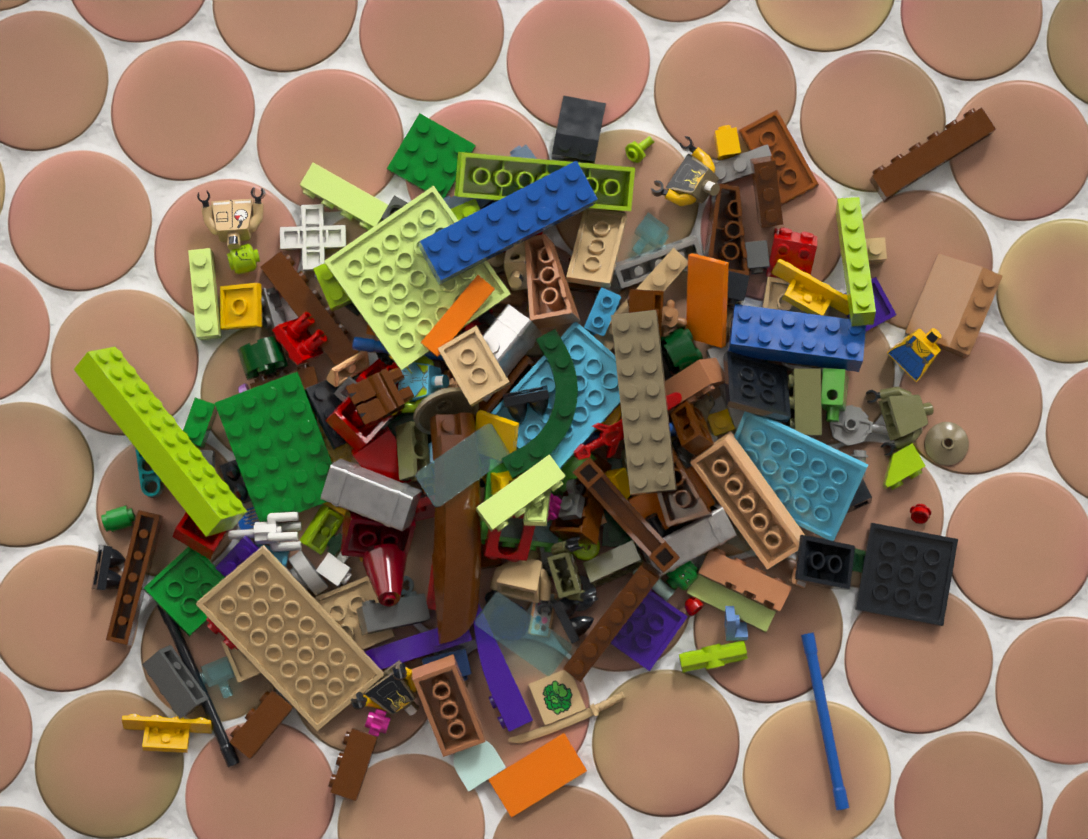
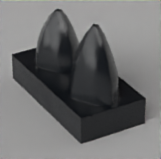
M545 385L503 394L505 407H507L512 418L519 424H522L526 416L528 402L531 408L542 416L549 403L548 386Z
M233 460L220 465L225 483L229 486L235 497L242 502V505L251 502L237 461Z
M99 545L92 589L112 590L119 588L122 576L109 570V568L121 565L126 559L118 550L113 549L112 546Z
M556 598L550 601L570 642L573 644L579 641V637L590 628L594 618L578 616L569 619L577 611L580 601L567 598L561 600Z

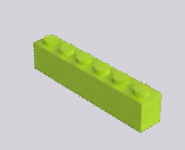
M837 198L835 213L851 326L873 325L876 309L860 198Z

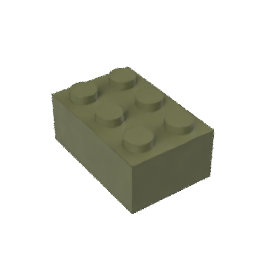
M793 369L788 375L791 418L787 422V426L813 439H818L822 435L821 369Z

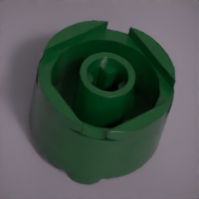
M678 328L667 336L661 337L662 354L669 371H673L674 375L696 361L703 359L698 348L695 349L692 343L693 336L688 328L685 330Z
M276 336L257 340L255 344L251 345L248 343L237 349L247 380L255 379L260 374H264L267 377L277 373L276 370L288 366L282 345L277 341Z

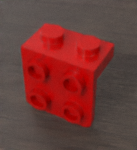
M784 227L780 229L775 228L769 258L770 266L767 268L766 276L779 278L772 274L779 259L811 275L817 250V236L810 232H793L791 229Z

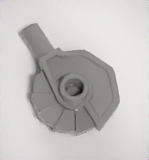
M853 405L846 406L844 412H839V422H829L833 438L847 446L864 442L868 434L872 432L888 435L885 425L873 424V422L868 420V415L861 408L853 407Z

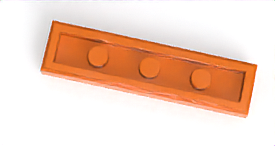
M477 275L421 341V344L436 357H439L440 352L438 348L456 337L495 288Z

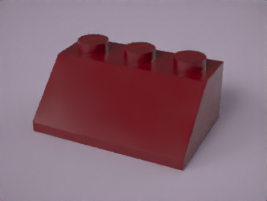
M346 509L342 528L341 555L363 558L365 552L368 550L369 553L374 550L376 545L394 544L399 546V550H404L407 557L416 528L415 520L413 518L411 525L404 531H400Z

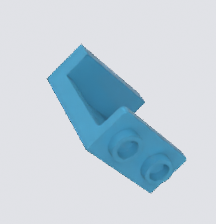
M601 287L584 326L591 335L605 336L611 322V315H614L620 305L621 296Z

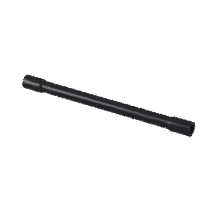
M157 605L183 663L209 698L202 704L207 719L211 720L212 730L227 767L229 768L240 763L233 745L229 742V738L180 627Z

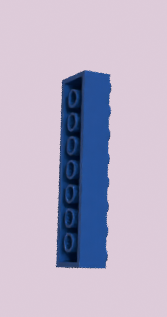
M576 160L422 239L418 247L440 285L595 205L598 199Z

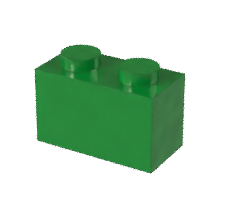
M196 397L194 398L183 431L194 445L204 448L215 420L217 409L215 404Z

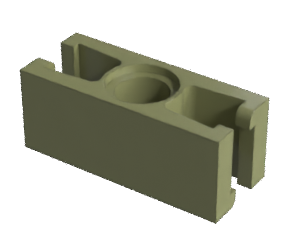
M412 421L396 426L399 480L408 481L411 479V482H419L431 478L428 434L421 432L416 427L415 422Z
M632 540L584 562L583 565L590 582L598 588L637 570L644 562L638 545H635V542Z

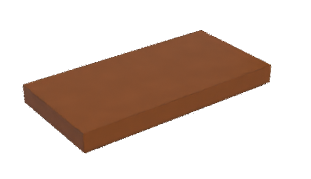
M778 110L739 130L749 151L768 144L771 155L776 162L781 206L819 186Z

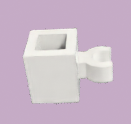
M340 552L336 558L328 553L316 571L338 587L341 584L346 585L352 576L349 573L352 569L344 563L350 556H342Z

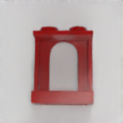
M524 514L518 518L524 519ZM523 526L518 548L498 546L502 530L498 532L495 529L491 532L488 529L485 544H481V551L484 556L493 560L505 558L511 562L527 561L535 526Z

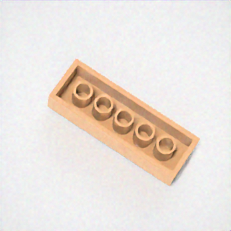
M731 431L715 441L713 446L692 458L690 461L691 465L766 569L771 568L798 551L800 535L805 534Z

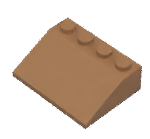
M938 254L905 333L910 335L917 329H921L927 334L932 328H935L942 336L935 344L945 351L966 359L972 351L1003 276L984 267Z

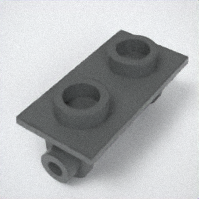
M275 287L267 290L263 288L261 290L262 312L264 315L263 325L268 330L269 335L274 333L272 331L274 327L286 322L284 311H275V308L282 306L279 292L275 290Z

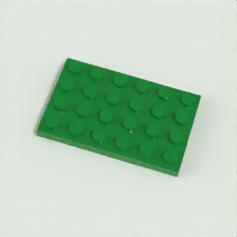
M298 371L215 402L259 522H267V516L270 513H299L327 502L320 498L330 466L333 463Z

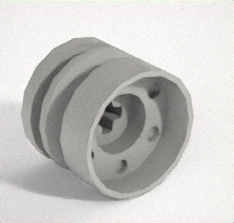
M301 550L289 558L293 568L291 570L286 569L306 590L309 589L317 596L328 588L324 579Z

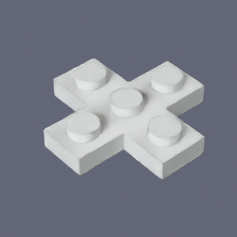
M323 204L301 205L302 226L280 227V249H302L303 271H314V267L324 264L325 249L344 248L346 246L345 225L324 226Z

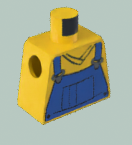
M932 328L927 334L921 329H917L895 344L887 354L917 382L941 351L935 343L942 336L935 328Z

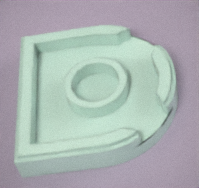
M486 740L484 743L454 754L455 770L468 791L507 768L495 748Z

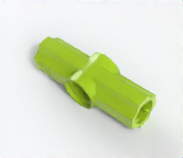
M744 640L724 645L720 643L701 647L700 650L679 654L682 673L702 668L720 667L726 663L748 659Z

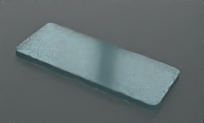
M486 424L416 473V478L435 507H439L501 464V458L510 453L492 424Z
M500 592L493 595L475 619L476 626L547 676H550L572 648V645L567 640Z

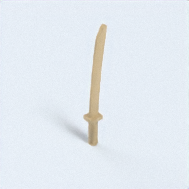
M621 691L595 705L593 703L583 711L541 728L510 737L508 741L521 744L573 725L593 715L596 717L599 715V712L625 700L626 697Z

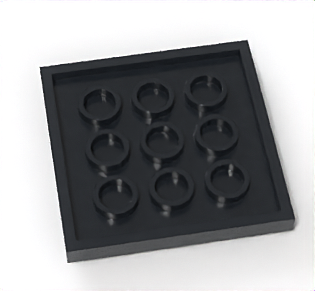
M870 523L855 610L943 626L958 539Z

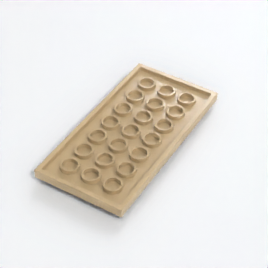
M264 545L196 603L316 731L351 703V699H356V693L365 692L384 676V672Z

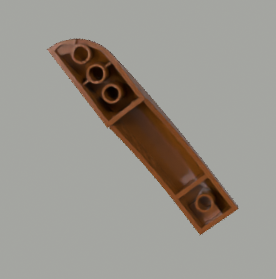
M472 413L434 415L430 418L435 494L432 566L439 644L451 642L465 634L476 618L479 605L481 517L477 513L476 508L481 505L475 417Z

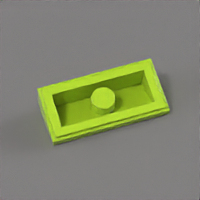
M323 504L299 541L322 555L341 526L344 517Z

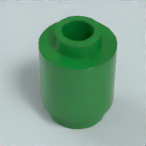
M127 505L106 511V514L101 515L106 532H116L132 527L133 521L136 520L133 509H128Z

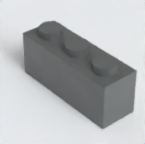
M417 591L405 593L404 597L400 598V601L391 607L376 603L375 600L362 602V606L356 609L362 635L424 623L431 619L425 593L417 595Z
M172 645L158 650L142 664L179 719L192 713L209 699Z

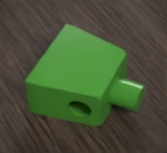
M823 368L821 406L823 410H826V421L839 422V412L846 410L849 378L845 369Z

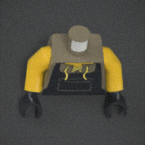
M685 136V138L690 142L689 146L684 147L681 143L679 144L684 151H690L693 154H687L666 186V189H664L663 183L658 180L654 181V184L661 189L654 190L651 188L654 196L659 197L663 195L665 196L664 199L678 206L694 203L702 204L709 195L715 196L720 190V186L717 184L719 177L715 174L716 168L711 157L699 147L696 148L692 139L688 136Z
M400 660L383 671L384 676L365 691V695L358 692L356 693L357 699H351L353 708L356 710L367 706L395 714L403 708L411 716L419 709V706L414 702L417 696V689L412 679V670L405 667V664L401 663Z

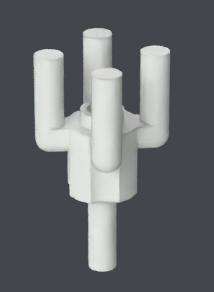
M298 512L270 513L267 516V522H255L254 529L228 531L229 539H242L246 535L248 538H254L255 544H270V549L273 552L302 549L301 541H298V532L283 533V531L302 530V523H278L298 521Z

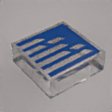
M254 506L245 508L247 513L237 523L239 530L254 529L255 522H259Z

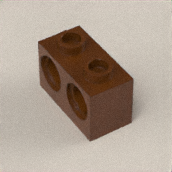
M686 401L670 412L683 448L698 456L714 445L700 409Z

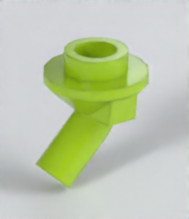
M649 136L639 144L636 141L629 143L625 147L626 156L633 162H641L646 156L644 150L654 144V140Z

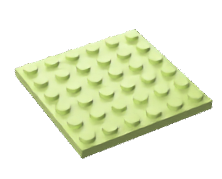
M434 186L324 261L401 371L429 352L421 344V341L477 275L482 277L495 290L465 326L510 296V292L488 261L440 285L438 284L418 245L422 239L458 222V219Z

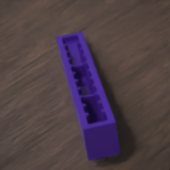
M478 605L474 629L482 670L492 694L488 698L493 709L498 707L501 716L497 718L502 728H507L510 732L533 721L484 613L480 605Z
M438 628L364 652L382 670L392 666L399 660L401 663L473 640L468 629L458 639L439 644Z

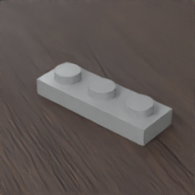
M768 144L715 163V174L719 177L717 184H726L751 175L750 159L772 156Z

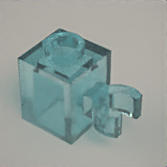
M648 212L635 229V234L640 239L632 250L639 255L647 244L653 248H656L658 245L663 246L669 238L667 234L669 227Z
M227 656L201 666L202 672H200V676L204 685L208 684L209 687L219 685L223 698L233 695L228 680L236 676Z

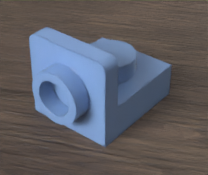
M725 606L724 627L726 641L748 640L747 623L740 622L739 615H735L734 606Z

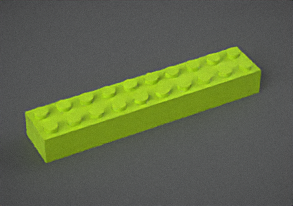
M116 347L87 352L74 368V371L204 535L207 537L233 529L247 513L242 502L235 497L229 486L216 473L214 467L207 462L202 452L195 447L188 435L176 423L174 417L167 412L162 402L155 397L149 386L139 377L135 368L123 357L122 352Z

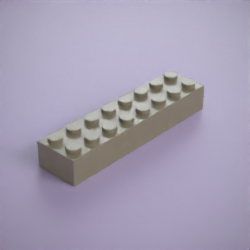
M650 310L611 315L630 494L634 496L677 491L657 311Z

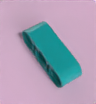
M135 448L141 490L151 498L159 497L164 490L163 482L153 469L151 471L144 469L146 460ZM153 481L156 482L157 490L154 493H149L147 490L148 484Z

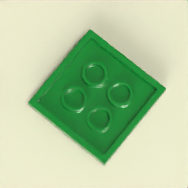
M419 113L388 165L387 170L423 191H427L434 186L444 199L456 182L458 152L473 153L476 145Z
M187 547L151 580L143 590L190 637L207 621L206 618L208 617L196 605L197 601L222 581L225 576L215 568L208 558Z

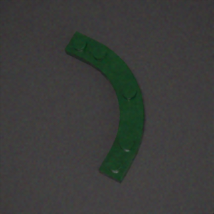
M556 329L536 339L554 377V406L547 423L534 439L518 450L501 458L512 479L525 473L549 454L551 455L567 435L575 416L578 397L576 371L572 358Z

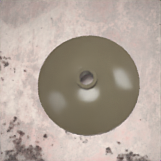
M460 387L444 388L431 393L420 402L414 413V422L421 432L431 435V417L434 415L472 413L475 417L479 409V403L471 406Z

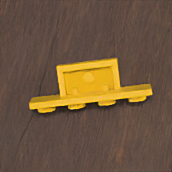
M781 259L778 260L772 274L790 283L782 300L808 314L823 316L830 305L838 311L849 315L846 294L835 290L830 285L792 266V264Z
M137 714L122 716L124 729L144 730L143 751L188 753L190 733H212L211 720L202 717L195 719H185L183 717L179 719L178 716L173 718H163L159 715L142 717Z

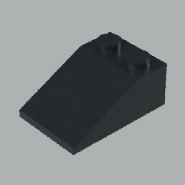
M563 96L553 144L552 159L568 162L577 160L579 163L595 164L606 103Z
M800 535L795 579L814 586L850 590L855 546Z

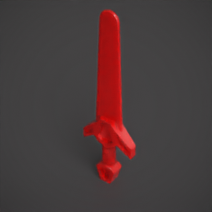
M673 392L666 396L668 410L681 402L682 396L679 392ZM622 419L610 426L602 423L592 425V427L601 430L600 437L588 443V445L580 444L573 451L576 459L581 460L589 458L591 451L593 452V450L603 445H608L606 458L615 455L619 441L624 439Z

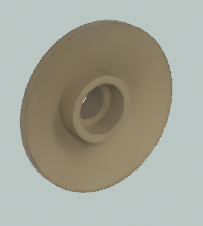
M938 423L928 431L925 437V450L930 459L937 464L945 466L954 465L960 462L967 454L969 447L967 434L955 423ZM945 439L951 440L952 445L950 447L945 446Z

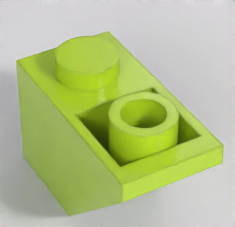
M913 443L890 456L883 482L884 489L891 487L894 490L904 484L902 479L908 476L913 479L922 474L921 469L926 465Z

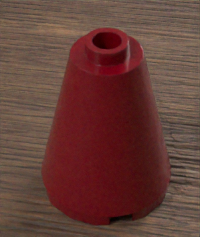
M394 544L376 545L374 550L369 553L367 550L363 556V566L378 602L387 607L394 606L400 601L407 564L406 552L399 550V546Z

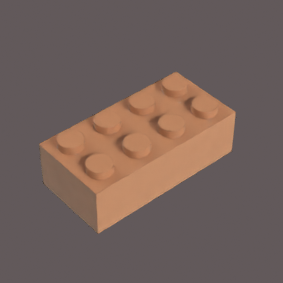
M454 654L411 669L413 682L443 757L484 743V731Z

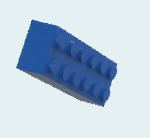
M735 304L732 313L728 351L756 359L859 372L863 363L866 325L851 326V320L845 318Z

